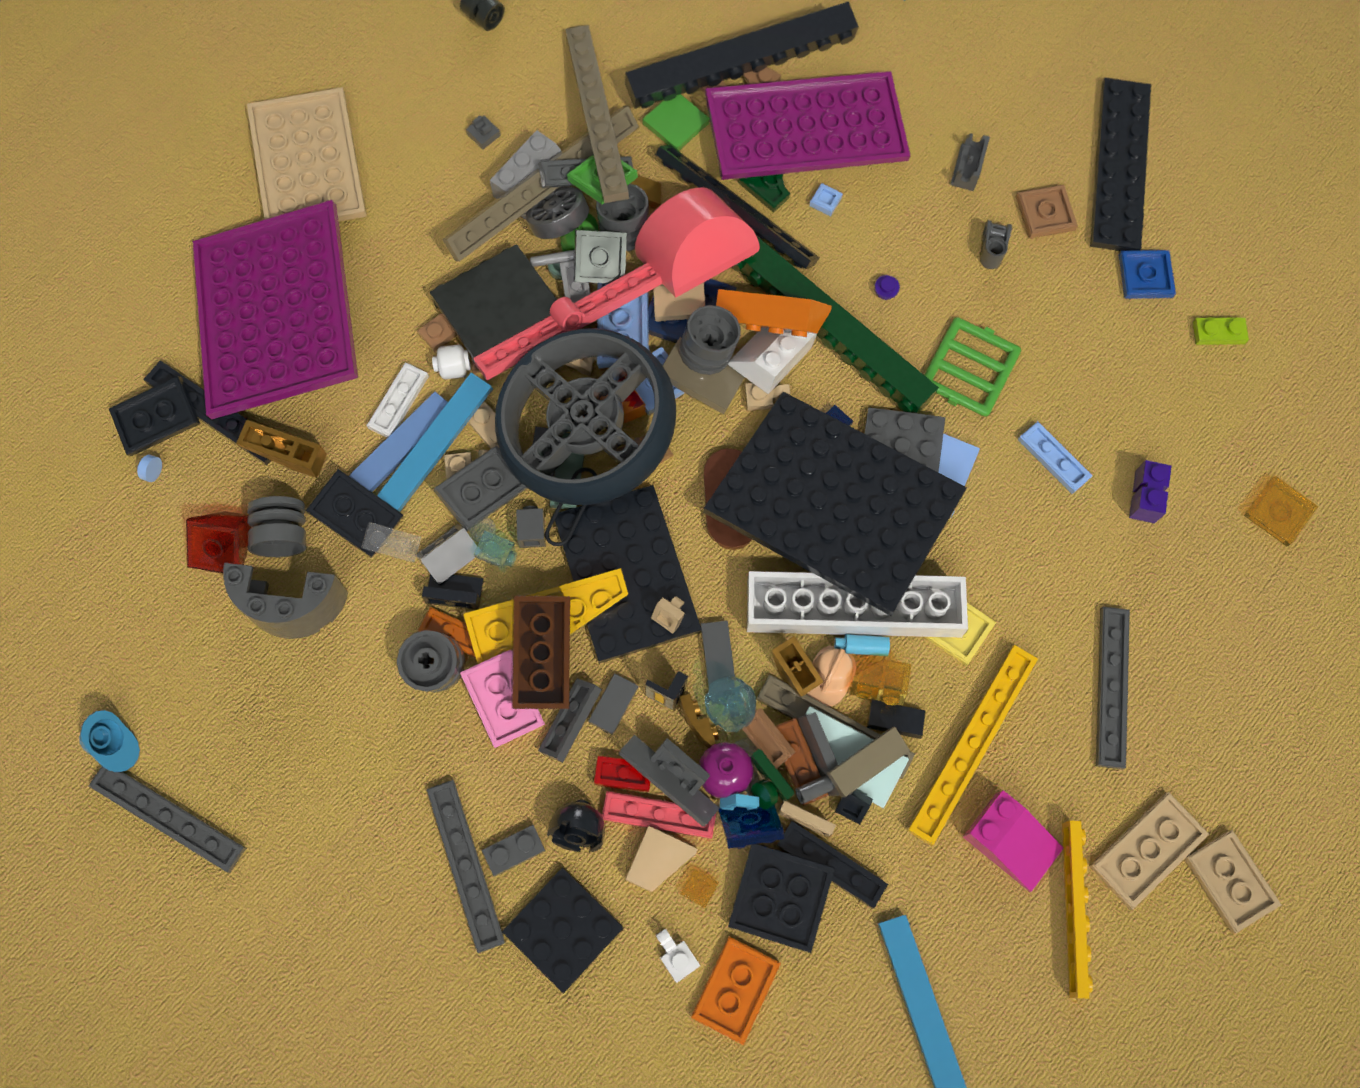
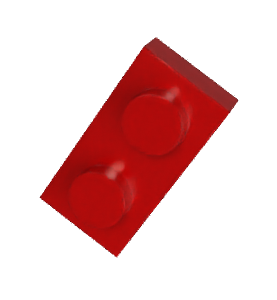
M598 756L594 785L643 792L650 791L651 782L625 759Z

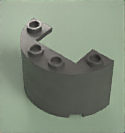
M224 563V585L231 601L261 630L279 638L297 639L320 632L321 628L337 618L347 600L348 591L336 575L307 572L303 597L292 598L267 595L269 587L267 581L251 580L253 566Z

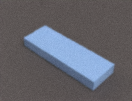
M1038 421L1019 437L1018 441L1071 494L1075 493L1092 477Z

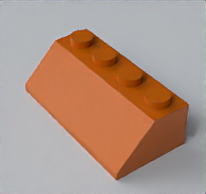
M718 289L716 306L730 311L737 318L740 325H746L745 330L760 332L761 327L769 328V333L782 335L784 330L792 331V336L807 337V333L817 334L831 312L832 307L812 299Z

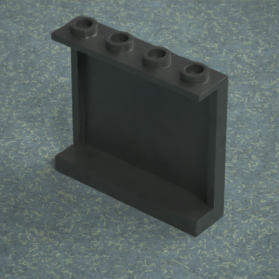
M517 244L511 248L504 249L500 254L481 262L478 266L459 274L456 278L430 291L434 306L443 313L470 353L472 360L474 357L551 316L550 308L557 300Z

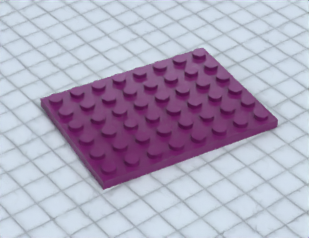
M333 200L193 241L206 415L209 418L215 419L358 378L337 205Z

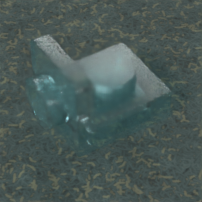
M484 531L474 552V557L499 567V570L505 573L508 566H513L517 552H515L514 542Z

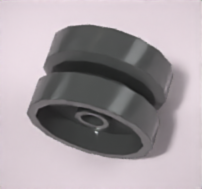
M429 630L416 632L407 638L400 647L397 657L398 672L407 685L415 690L434 693L446 691L456 685L461 678L460 673L464 671L466 663L464 651L456 640L446 634ZM431 658H434V664L429 663Z

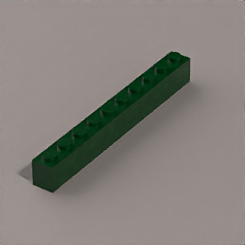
M756 236L759 242V251L732 266V268L737 272L743 273L753 286L759 287L767 295L812 299L831 305V312L817 333L824 346L837 352L844 363L856 368L863 379L875 384L882 395L894 400L903 412L919 414L935 397L939 387Z

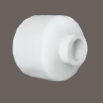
M461 345L439 347L437 349V356L432 357L434 372H439L443 379L463 378L466 376L467 370H471L468 350H464Z

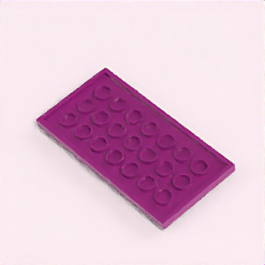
M891 71L706 88L705 90L721 180L908 161L911 156Z

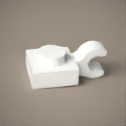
M666 929L656 935L667 952L660 959L676 983L700 966L684 941L676 946Z

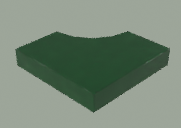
M784 174L739 178L738 184L773 213L790 198L791 194L784 185Z

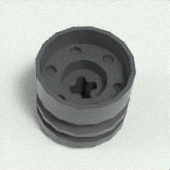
M628 184L629 199L604 204L596 201L600 231L627 233L626 251H632L635 249L639 231L650 215L648 197L645 191L637 185Z
M707 305L695 310L687 322L679 344V354L682 361L691 370L699 374L711 375L721 372L727 367L741 336L737 318L730 311L720 306Z
M284 496L262 497L249 502L247 505V513L249 514L247 523L253 528L249 529L247 533L248 551L257 556L276 558L290 557L304 552L307 548L306 531L301 527L306 522L304 502L296 498Z

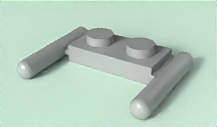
M575 250L531 257L530 263L533 267L560 263L565 297L570 298L573 303L591 294L589 282H574Z

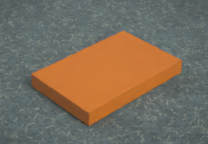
M728 937L691 1018L744 1045L781 963Z

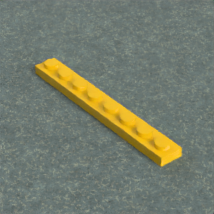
M1016 645L1012 646L908 828V832L930 846L934 845L1038 658Z

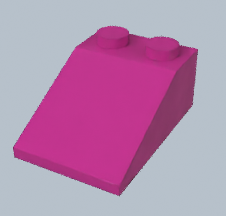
M1004 790L993 796L963 835L966 841L1029 892H1032L1063 850L1058 841L1037 819Z

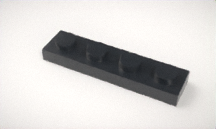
M791 821L776 845L786 853L835 867L831 882L871 909L875 908L888 886L886 882L793 821Z

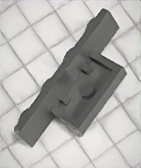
M634 735L619 751L621 757L701 826L705 827L719 810V807L699 790L710 777L709 773L668 738L654 752Z

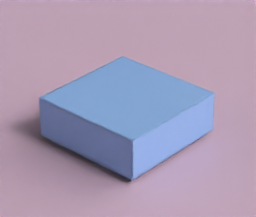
M821 183L809 206L831 216L842 199L843 193Z

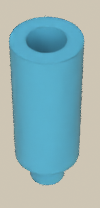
M845 634L844 638H835L834 648H842L847 654L888 657L890 639L889 637Z

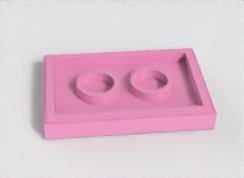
M511 649L460 673L494 748L545 725L538 709L511 708Z

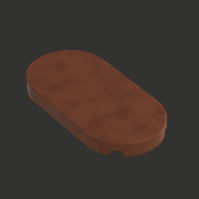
M731 448L722 449L708 458L703 476L705 505L742 451ZM706 514L708 534L719 546L725 549L736 550L744 548L752 541V539Z

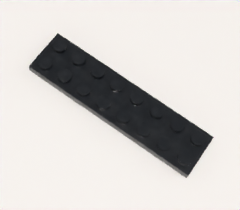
M1106 77L1102 82L1090 247L1116 251H1140L1142 249L1151 84Z

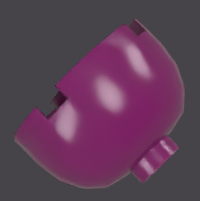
M722 742L714 744L703 753L699 760V765L710 775L702 786L707 793L715 798L742 794L752 780L754 768L751 758L742 747L735 743Z

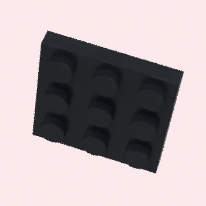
M752 842L728 927L811 953L835 867Z
M561 868L509 923L502 933L564 994L624 927L572 876Z

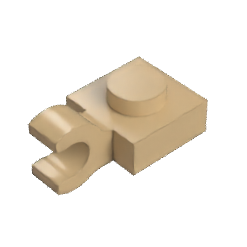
M745 383L747 411L771 409L773 402L778 400L783 391L790 395L789 384L776 386L767 394L754 383Z

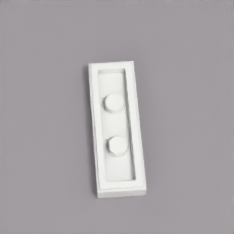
M405 362L368 422V429L388 438L401 424L427 381L428 373Z

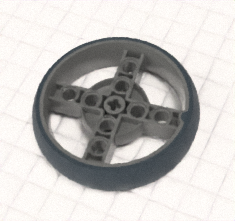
M605 329L571 330L553 336L532 348L518 361L507 376L496 405L495 432L502 457L512 474L531 491L546 499L562 504H599L632 491L644 482L658 467L670 446L674 434L676 400L673 386L666 370L659 360L642 344L628 336ZM611 357L618 359L599 379L578 378L567 382L554 371L567 363L582 358ZM627 376L625 380L617 382L621 377ZM647 378L654 394V414L645 438L638 445L621 430L624 422L622 402ZM554 382L551 387L546 388L548 384ZM536 389L549 401L546 412L548 430L523 454L519 441V424L524 406L533 390ZM603 395H608L606 399L599 400ZM567 398H572L568 403H563ZM608 429L605 434L598 435L601 430ZM566 432H571L568 437L562 438ZM626 445L622 451H616L619 446ZM552 450V453L549 456L544 457V454L547 451ZM604 450L619 464L605 473L584 479H560L550 476L571 453L588 455Z

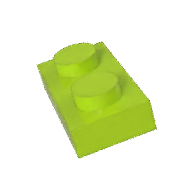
M1196 318L1193 321L1196 345H1245L1249 341L1246 318Z

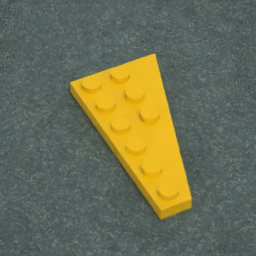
M620 568L527 596H570V634H572L627 596L628 591ZM513 600L463 614L477 664L510 649L512 651Z

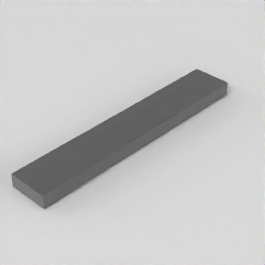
M1102 607L1100 609L1096 767L1120 770L1126 769L1130 620V610L1111 607Z
M102 766L89 784L90 788L227 873H231L246 850L244 846L124 772L108 771Z
M451 780L427 789V793L477 954L506 944L455 781Z

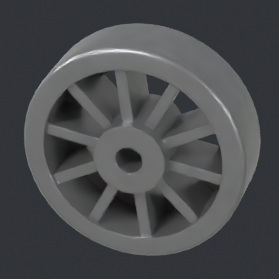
M563 187L556 189L529 209L526 213V220L536 237L541 239L558 238L575 230L584 222L589 213V206L579 189Z

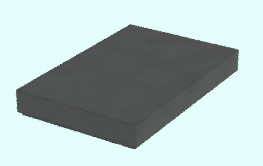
M496 445L436 486L434 492L466 531H469L528 488L512 474L502 457L499 447Z

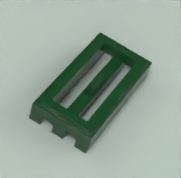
M758 749L750 756L752 763L762 776L775 786L780 799L783 802L789 800L794 795V790L764 752Z

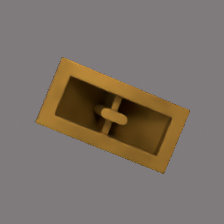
M792 636L771 650L780 676L800 697L823 683L822 678L795 636Z

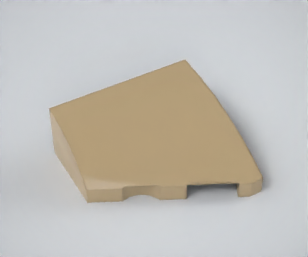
M648 826L626 881L653 892L684 863L696 855L698 849Z

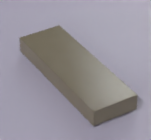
M892 727L830 770L827 775L840 796L846 797L910 750L896 727Z

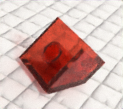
M222 511L188 518L186 520L187 567L223 574L224 563L244 565L248 552L247 533L251 529L247 523L249 515Z

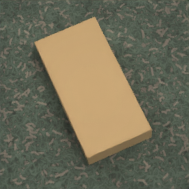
M786 801L782 803L778 812L779 815L825 837L831 836L836 827L835 824Z

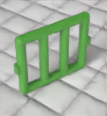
M956 317L950 324L924 375L939 387L937 394L947 398V403L954 406L959 404L986 417L991 413L1021 353V348L995 335V331L988 327L984 330ZM959 329L1008 352L1009 355L1004 364L955 341L954 338ZM951 349L998 372L999 374L994 384L943 360L948 350ZM938 369L989 393L984 404L934 381L933 379Z

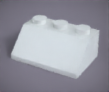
M762 327L760 332H757L729 361L728 365L769 394L812 348L817 334L807 333V337L792 336V331L784 330L783 335L768 332L769 328Z

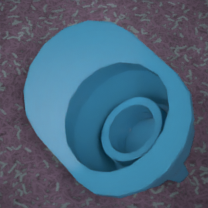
M105 710L95 711L83 722L79 735L80 745L101 766L113 772L126 771L134 766L140 752L138 741L115 714Z

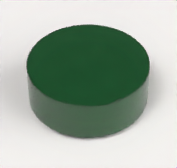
M762 779L752 785L751 794L752 796L759 797L760 808L768 809L778 802L777 790L770 781Z

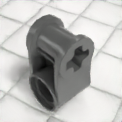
M991 220L986 221L982 235L983 243L980 255V262L985 268L996 269L1001 265L1008 250L1012 224L1005 226L992 223Z

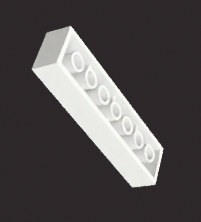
M749 571L747 632L962 638L968 630L966 577L915 576L891 617L813 573Z

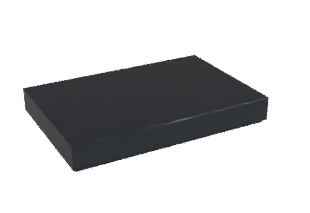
M179 376L109 408L125 453L128 456L138 454L200 424L184 381Z
M337 469L306 509V513L370 558H373L404 517L399 511L339 469Z

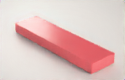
M607 791L602 817L604 821L644 828L650 826L656 830L712 839L716 813L708 824L703 827L676 803Z

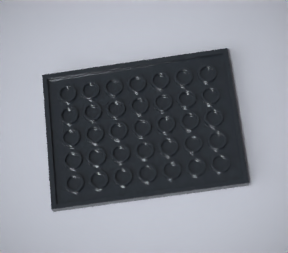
M783 391L705 505L703 513L892 617L965 494L967 487Z

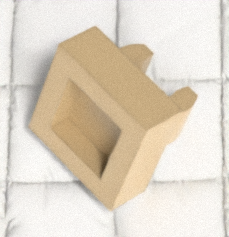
M677 596L671 602L662 598L657 603L651 619L673 634L679 627L685 614L680 609L684 601Z

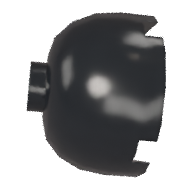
M576 800L575 802H569L560 806L554 812L549 823L547 836L552 835L551 842L563 849L580 852V847H590L589 852H594L601 849L603 845L605 823L602 814L595 807L591 806L588 801Z

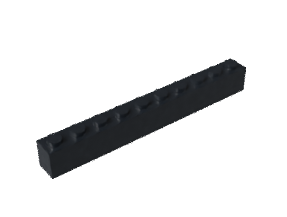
M848 1L625 72V85L634 109L640 107L648 108L661 100L670 101L676 98L677 95L683 93L692 94L698 91L699 88L705 86L713 87L720 84L723 80L730 78L735 80L751 71L754 73L760 72L773 64L778 66L795 57H806L810 52L817 50L825 51L838 43L847 44L855 38L859 26Z

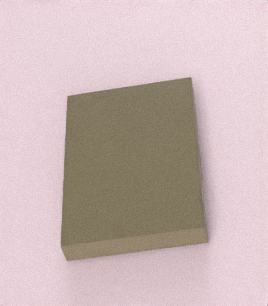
M680 337L663 364L672 386L724 414L745 377L729 365L721 372L711 375L699 374L691 370L682 361L679 354V344L682 339Z

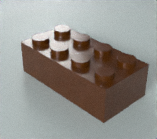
M513 596L511 708L569 709L570 596Z

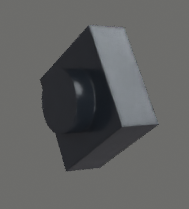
M855 790L848 796L840 799L835 812L860 825L873 799Z

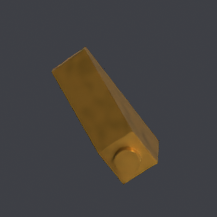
M246 420L236 442L242 448L289 469L318 478L327 457L323 447L319 444Z

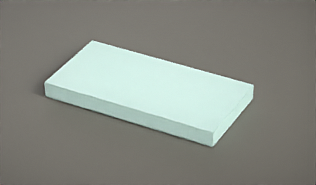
M809 706L806 714L817 713L838 765L874 740ZM902 756L856 790L871 797L874 804L884 808L909 758Z

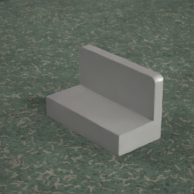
M456 524L415 556L426 567L435 581L441 584L480 555L481 551L464 527Z

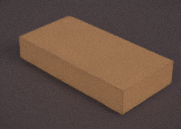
M762 708L756 710L740 725L756 748L764 752L776 769L795 753V750Z

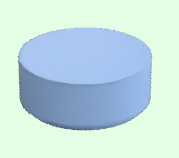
M153 455L144 456L137 468L138 477L148 482H154L162 470L161 459Z

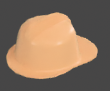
M827 646L818 652L812 663L822 678L823 683L806 695L830 707L839 703L846 695L857 667L852 654L845 653V650L842 648L836 649L834 646Z

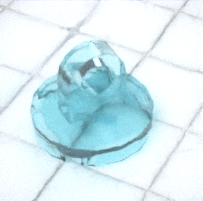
M734 676L722 677L712 682L708 687L710 688L708 694L705 695V707L710 720L715 725L724 728L721 730L726 732H737L749 726L754 719L756 711V696L753 689Z

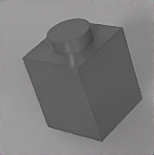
M525 506L521 510H516L519 548L546 547L543 508L538 509L537 506Z

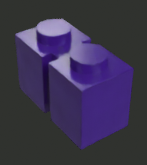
M1145 460L1135 471L1133 492L1135 494L1131 499L1129 518L1155 524L1166 514L1168 492L1165 490L1169 488L1171 465Z

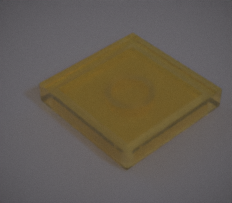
M1274 475L1244 516L1288 547L1319 506Z

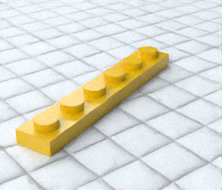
M1070 820L1062 823L1069 998L1090 999L1089 993L1093 990L1092 976L1088 975V963L1091 961L1090 945H1087L1090 919L1085 911V903L1088 902L1089 892L1087 886H1084L1087 860L1083 857L1082 847L1086 842L1085 829L1082 828L1081 821Z

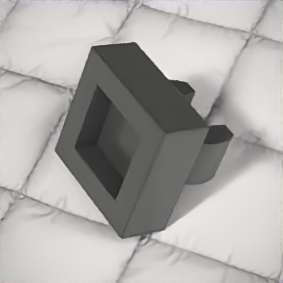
M485 115L478 116L472 121L473 124L466 129L467 135L482 150L501 136L500 130Z

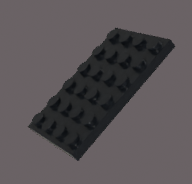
M654 485L630 491L607 502L586 505L571 538L566 544L562 545L573 582L621 568L628 591L627 596L586 623L598 663H604L701 633L702 629ZM581 506L558 513L555 524L561 541L567 537ZM677 596L684 601L680 609L685 614L679 627L672 634L651 619L657 603L662 598L671 602Z

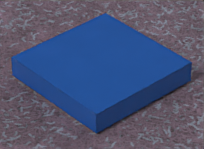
M1170 250L1121 251L1119 253L1124 299L1173 298L1176 295Z

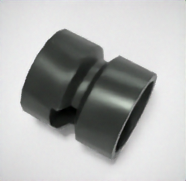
M461 0L460 10L471 19H474L486 31H491L497 27L504 16L505 7L498 0Z

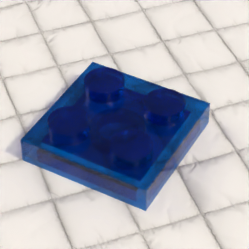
M775 805L768 809L757 807L747 810L745 807L737 806L734 807V810H722V808L718 810L728 849L743 848L747 845L758 843H772L775 840L784 839V830Z

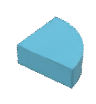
M733 794L720 798V808L722 810H734V807L738 806L745 807L747 810L759 807V797Z

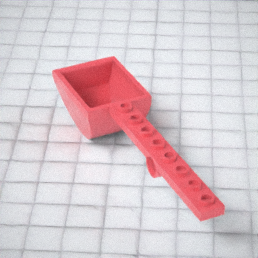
M693 188L683 191L657 208L639 231L635 243L636 256L644 264L643 266L575 303L568 297L559 298L550 308L551 316L474 357V363L486 380H489L516 365L526 353L541 342L560 333L581 329L661 284L675 298L756 254L760 248L758 239L752 228L712 190L708 188Z

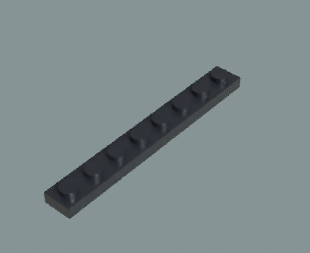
M672 145L660 146L655 155L662 159L661 163L664 166L675 169L680 173V177L684 181L693 183L698 188L712 190L755 230V235L770 241L776 251L793 259L792 262L797 267L807 269L816 265L820 257Z

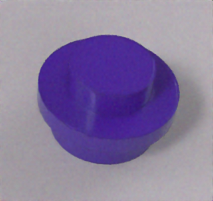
M884 275L877 279L874 288L879 298L889 300L898 294L900 285L896 278Z

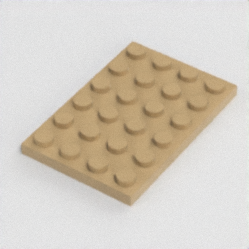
M343 87L247 104L264 219L329 200H333L337 205L338 221L367 217Z

